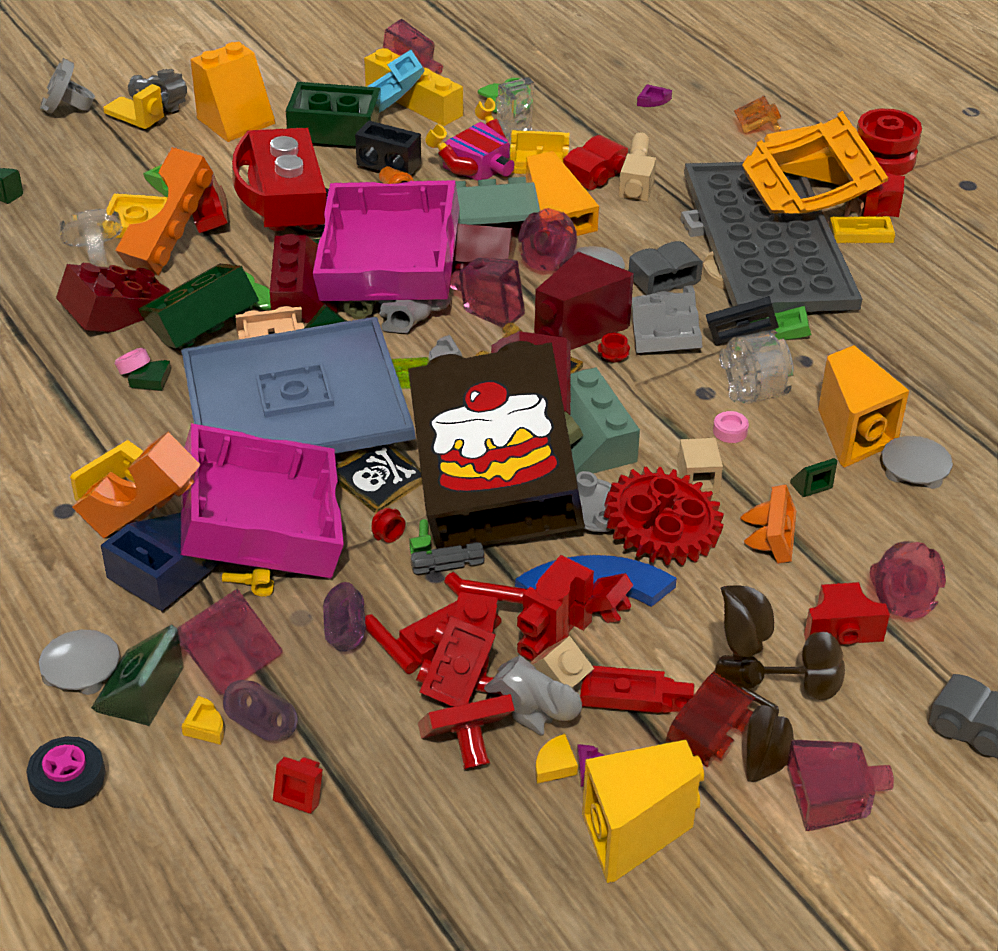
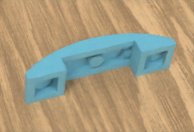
M412 50L387 64L391 71L367 86L381 88L379 113L400 99L425 71Z

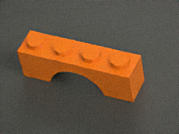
M174 147L171 148L158 172L168 187V198L164 207L156 216L145 222L129 224L115 250L127 266L135 269L145 268L159 276L163 266L168 263L171 251L177 240L182 237L184 227L191 214L196 211L198 201L205 188L210 185L213 171L204 156Z
M167 432L148 445L128 468L135 483L124 480L110 472L92 484L72 508L104 539L116 530L120 531L127 524L134 523L135 520L138 522L142 521L155 507L159 510L167 504L174 494L177 497L181 496L194 483L191 476L201 464Z

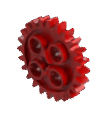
M646 466L643 468L641 475L632 469L629 477L621 474L618 483H612L610 492H608L605 500L603 516L608 518L606 527L615 529L613 538H625L623 548L636 547L637 557L642 556L646 552L650 554V561L652 563L656 561L657 557H663L666 565L670 564L672 558H676L681 565H684L687 556L694 562H697L700 554L708 556L711 547H716L724 526L721 523L724 513L718 511L720 502L711 501L712 491H701L702 482L691 484L689 483L690 475H685L681 479L677 477L675 469L668 475L664 473L662 467L658 466L656 473H652Z

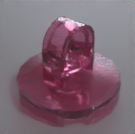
M545 208L538 213H531L523 222L518 235V242L522 243V259L530 267L545 272L557 271L573 256L578 240L573 221L564 212L551 208Z
M908 540L896 543L884 553L880 561L870 567V578L876 588V594L880 603H886L889 613L905 618L915 619L924 617L931 612L938 604V601L934 600L938 594L939 587L944 588L946 583L945 566L939 553L934 549H929L924 543Z

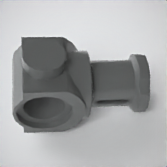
M173 69L159 70L157 75H152L149 79L143 78L141 75H134L128 84V92L132 98L133 95L138 93L136 89H139L140 92L151 84L160 87L164 112L177 111L180 109L179 104L186 101V83L182 79V74L174 73Z

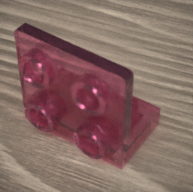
M238 588L176 628L164 643L172 656L185 649L219 695L225 694L282 654V648Z

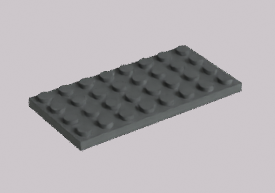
M744 162L685 163L684 175L732 306L770 296L775 313L805 306L806 312L809 313L861 309L863 299L822 210L808 213L770 214L745 175L742 167ZM783 172L800 199L815 196L807 177Z

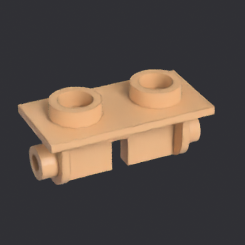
M283 306L276 310L263 312L251 310L236 315L238 340L268 335V332L273 331L275 334L304 329L301 307Z

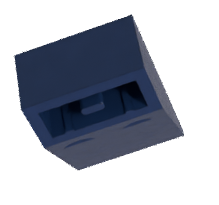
M181 512L127 524L101 544L106 577L161 611L222 562L181 555Z

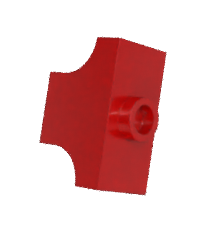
M885 172L888 181L859 195V199L864 201L863 217H899L904 194L905 176Z
M214 174L212 175L210 185L205 188L198 201L196 211L192 214L194 224L199 233L228 223L226 194L222 185L219 186Z
M859 582L821 584L818 604L816 607L809 608L804 637L807 640L815 632H828L837 639L839 644L884 642L890 613L886 603L874 602L867 598L862 592Z

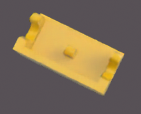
M512 130L510 159L514 161L512 173L526 174V157L554 151L563 162L564 157L569 153L570 133Z

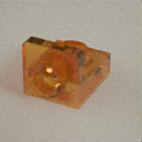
M765 96L734 110L745 134L760 128L768 122L771 123L775 132L781 130L777 120L781 119L775 103L769 105Z

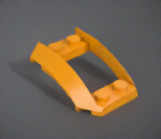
M843 111L837 113L836 118L825 124L820 122L792 136L771 142H763L762 140L756 142V148L750 156H747L742 164L745 175L770 214L808 213L826 209L849 201L888 181L887 175ZM828 147L850 182L831 191L800 199L779 167V164L798 160Z

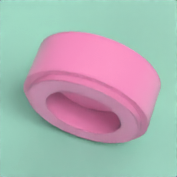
M137 348L117 358L115 365L120 374H126L147 364L150 361V357L145 348Z
M722 412L714 419L713 433L716 438L723 442H741L748 434V419L738 412Z

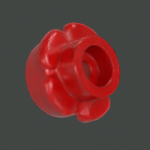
M620 333L604 335L601 343L598 345V352L608 362H620L629 355L630 346L628 339Z
M385 508L374 515L371 523V532L376 540L383 539L387 543H392L403 534L406 526L405 519L401 517L398 509Z

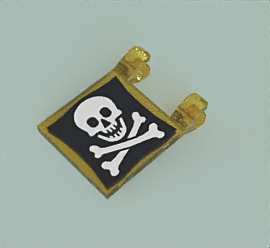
M389 444L364 448L341 463H338L336 460L337 483L375 514L380 510L388 508L422 485L421 469Z

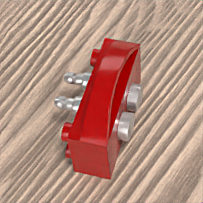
M308 128L248 130L237 144L232 159L233 186L239 198L250 209L261 215L264 228L269 227L273 231H282L287 226L313 229L317 225L325 224L324 212L327 192ZM243 165H249L248 184L239 175Z

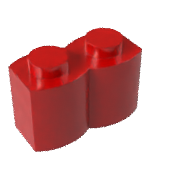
M596 135L589 139L583 147L571 150L564 157L563 163L583 187L594 190L600 185L605 184L608 178L620 174L628 148L602 135Z

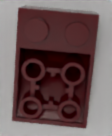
M81 263V265L67 264L56 299L84 330L115 332L145 320L139 313L138 308L164 295L170 289L162 285L154 277L155 274L145 268L128 270L116 265H110L109 268L97 267L91 263Z

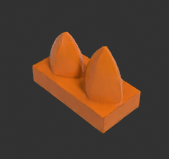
M787 485L772 487L770 501L753 507L740 517L741 520L747 523L764 526L753 532L744 540V543L757 550L772 551L777 563L792 561L797 511Z

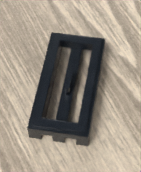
M770 296L706 314L715 346L779 328Z

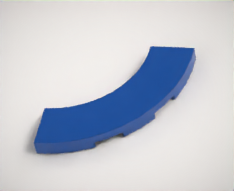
M607 555L567 557L594 571L593 584L598 578L626 573L633 584V587L626 596L635 598L650 607L676 588V577L637 560ZM556 560L525 572L515 579V587L523 589L532 587L536 589L538 580Z

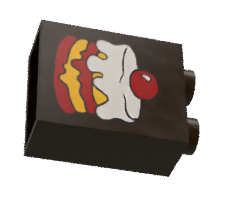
M516 341L504 345L496 353L468 358L456 354H444L433 358L427 365L408 368L426 516L437 549L461 545V548H466V544L475 542L486 546L585 528L552 342L534 345L527 341Z

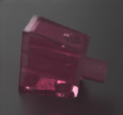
M403 19L398 20L385 29L383 48L389 49L400 56L412 50L424 68H428L432 72L441 75L443 65L433 60L435 44L432 40Z
M479 257L461 271H455L452 274L450 286L452 289L462 292L464 309L468 313L504 329L509 328L525 314L517 260Z
M791 740L787 771L805 831H813L866 818L871 814L875 793L877 791L892 790L894 787L891 766H868L862 747L857 743Z

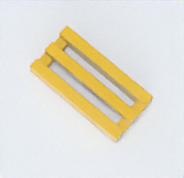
M830 217L829 227L837 243H894L895 231L890 217Z

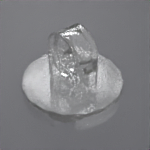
M106 209L86 210L71 215L73 221L68 224L64 220L60 222L58 231L63 244L76 247L86 246L91 264L97 267L108 266L104 242L118 236L123 229L118 212L114 211L112 215H107Z

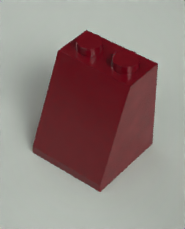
M578 251L535 289L534 333L567 338L571 342V350L602 339L608 333H618L627 329L630 326L634 273Z

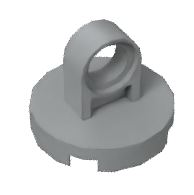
M63 58L62 62L57 65L47 86V94L49 96L47 99L43 97L40 106L41 110L52 114L61 100L81 110L90 109L95 95L85 87L70 81L74 69L73 62Z

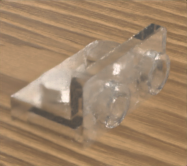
M529 77L498 85V97L495 100L497 120L510 145L512 130L532 131L534 82Z

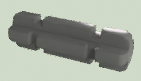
M475 542L466 544V548H461V545L432 549L431 554H427L426 551L414 552L411 554L410 562L413 573L419 575L429 573V569L434 568V572L462 568L464 563H468L469 566L480 565L484 563L485 555L482 544Z

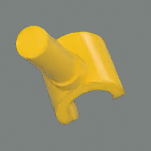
M257 567L254 569L253 574L225 572L222 574V582L251 585V591L260 597L271 595L274 581L270 579L271 572L268 568Z

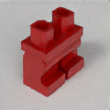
M560 555L538 580L536 589L529 587L523 593V611L517 617V626L523 632V638L517 643L519 655L532 661L546 648L569 637V632L574 626L583 631L592 622L593 570Z

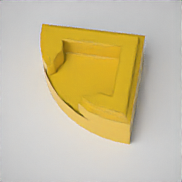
M198 696L181 726L184 736L221 745L224 738L223 719L210 700Z
M565 734L551 739L540 749L536 759L535 776L537 784L577 775L578 764Z

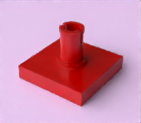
M511 694L429 712L418 722L421 739L450 732L457 733L464 769L489 764L490 761L487 757L481 727L485 724L501 721L515 711Z

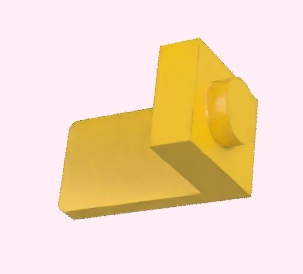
M151 84L133 95V100L122 96L118 97L103 107L104 113L118 120L136 125L139 128L147 129L164 117L161 88Z
M126 440L72 473L70 479L75 500L78 501L92 484L110 472L120 478L127 477L135 483L128 468L143 450L129 440Z

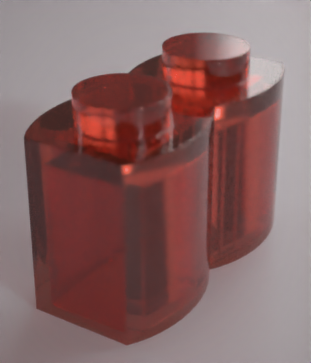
M713 671L675 717L669 728L666 741L671 743L687 740L693 756L698 755L702 764L706 767H709L715 758L723 761L735 742L731 737L736 731L743 734L748 729L753 713L751 708L755 697Z

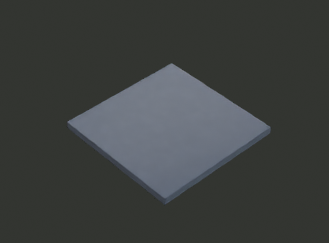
M377 317L181 350L194 424L243 432L264 439L288 440L335 449V454L416 439L415 428Z

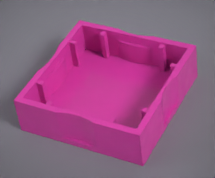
M455 180L410 181L397 184L376 182L330 183L324 212L325 228L318 243L313 270L319 301L448 299L460 209Z
M191 423L184 448L201 465L191 476L194 483L181 495V555L332 578L344 546L341 511L335 495L338 482L335 449L288 440L264 439L243 432Z

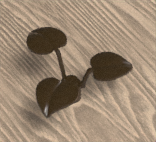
M729 585L723 586L720 589L724 599L725 635L733 655H723L719 658L715 668V675L721 686L735 688V694L745 695L760 704L751 715L747 732L748 781L757 782L779 772L788 764L793 753L794 735L789 719L778 716L779 707L750 689L760 684L765 674H805L804 690L807 696L815 700H827L836 695L840 690L845 676L843 652L837 639L828 632H815L808 637L803 646L802 659L804 666H763L753 655L762 652V642L768 640L774 632L772 606L766 596L754 588Z

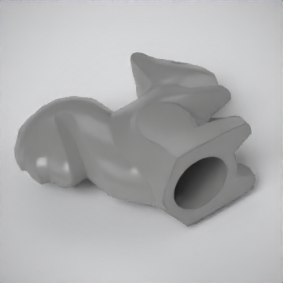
M448 296V299L378 300L381 305L380 315L387 318L382 323V330L408 333L415 324L427 318L431 311L445 309L450 304L451 298Z
M521 655L502 664L497 669L498 673L494 679L484 687L488 693L500 691L502 695L511 694L515 709L512 712L513 719L540 736L544 734V723H552L553 719L570 721L576 718L582 709L579 693L571 686L552 680L544 673L538 671Z

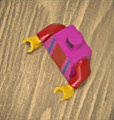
M487 98L484 103L485 108L481 101H479L475 108V115L479 119L485 120L486 124L479 122L445 142L443 140L447 132L443 126L437 124L433 130L430 129L426 135V143L428 146L440 150L438 154L443 160L444 169L456 175H463L477 181L488 179L497 173L506 177L512 173L514 161L509 159L510 144L498 120L492 116L496 105L493 99Z

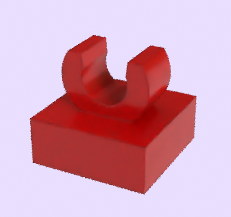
M626 573L598 578L593 584V595L591 596L593 598L592 613L600 611L602 618L607 623L621 620L616 609L621 611L631 607L630 600L626 594L633 587V584Z
M284 756L276 764L273 801L311 814L319 805L323 769L319 768L320 762L306 757L296 761Z

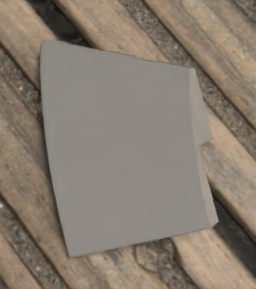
M693 285L684 286L683 293L660 291L650 295L632 297L631 308L636 353L702 348V334L699 328V315L696 308Z

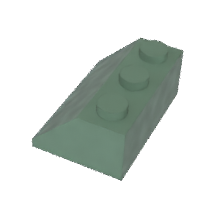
M526 177L508 178V184L496 185V179L478 180V186L466 187V181H455L460 208L458 224L474 225L541 220L535 183H526Z
M595 367L571 373L570 416H572L583 433L580 439L570 445L576 476L579 472L583 471L594 474L637 462L640 429L600 371Z

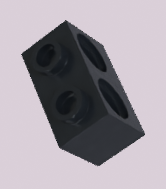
M368 121L355 134L357 165L368 167L375 171H381L384 167L389 166L412 175L422 164L420 133Z

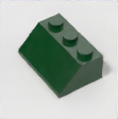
M297 82L285 111L287 129L308 128L312 143L356 147L355 134L368 121L378 123L381 88Z
M219 263L138 308V311L166 346L178 347L181 350L193 345L197 341L195 337L205 331L209 334L221 329L224 326L223 321L232 316L236 318V315L251 311V305L258 302L259 299L242 266Z

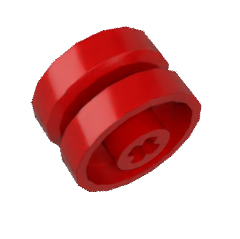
M880 108L862 114L858 120L857 132L882 169L893 175H905L912 171L916 164L917 146L920 143L922 134L921 122L915 116L896 109Z

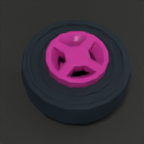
M65 736L50 740L40 746L30 757L26 773L30 791L39 802L54 808H69L83 804L95 796L103 785L106 770L102 753L93 742L81 737Z

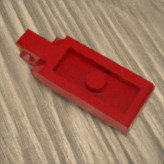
M593 666L594 669L582 679L580 694L582 706L657 713L693 711L695 684L675 682L674 679L664 677V671Z

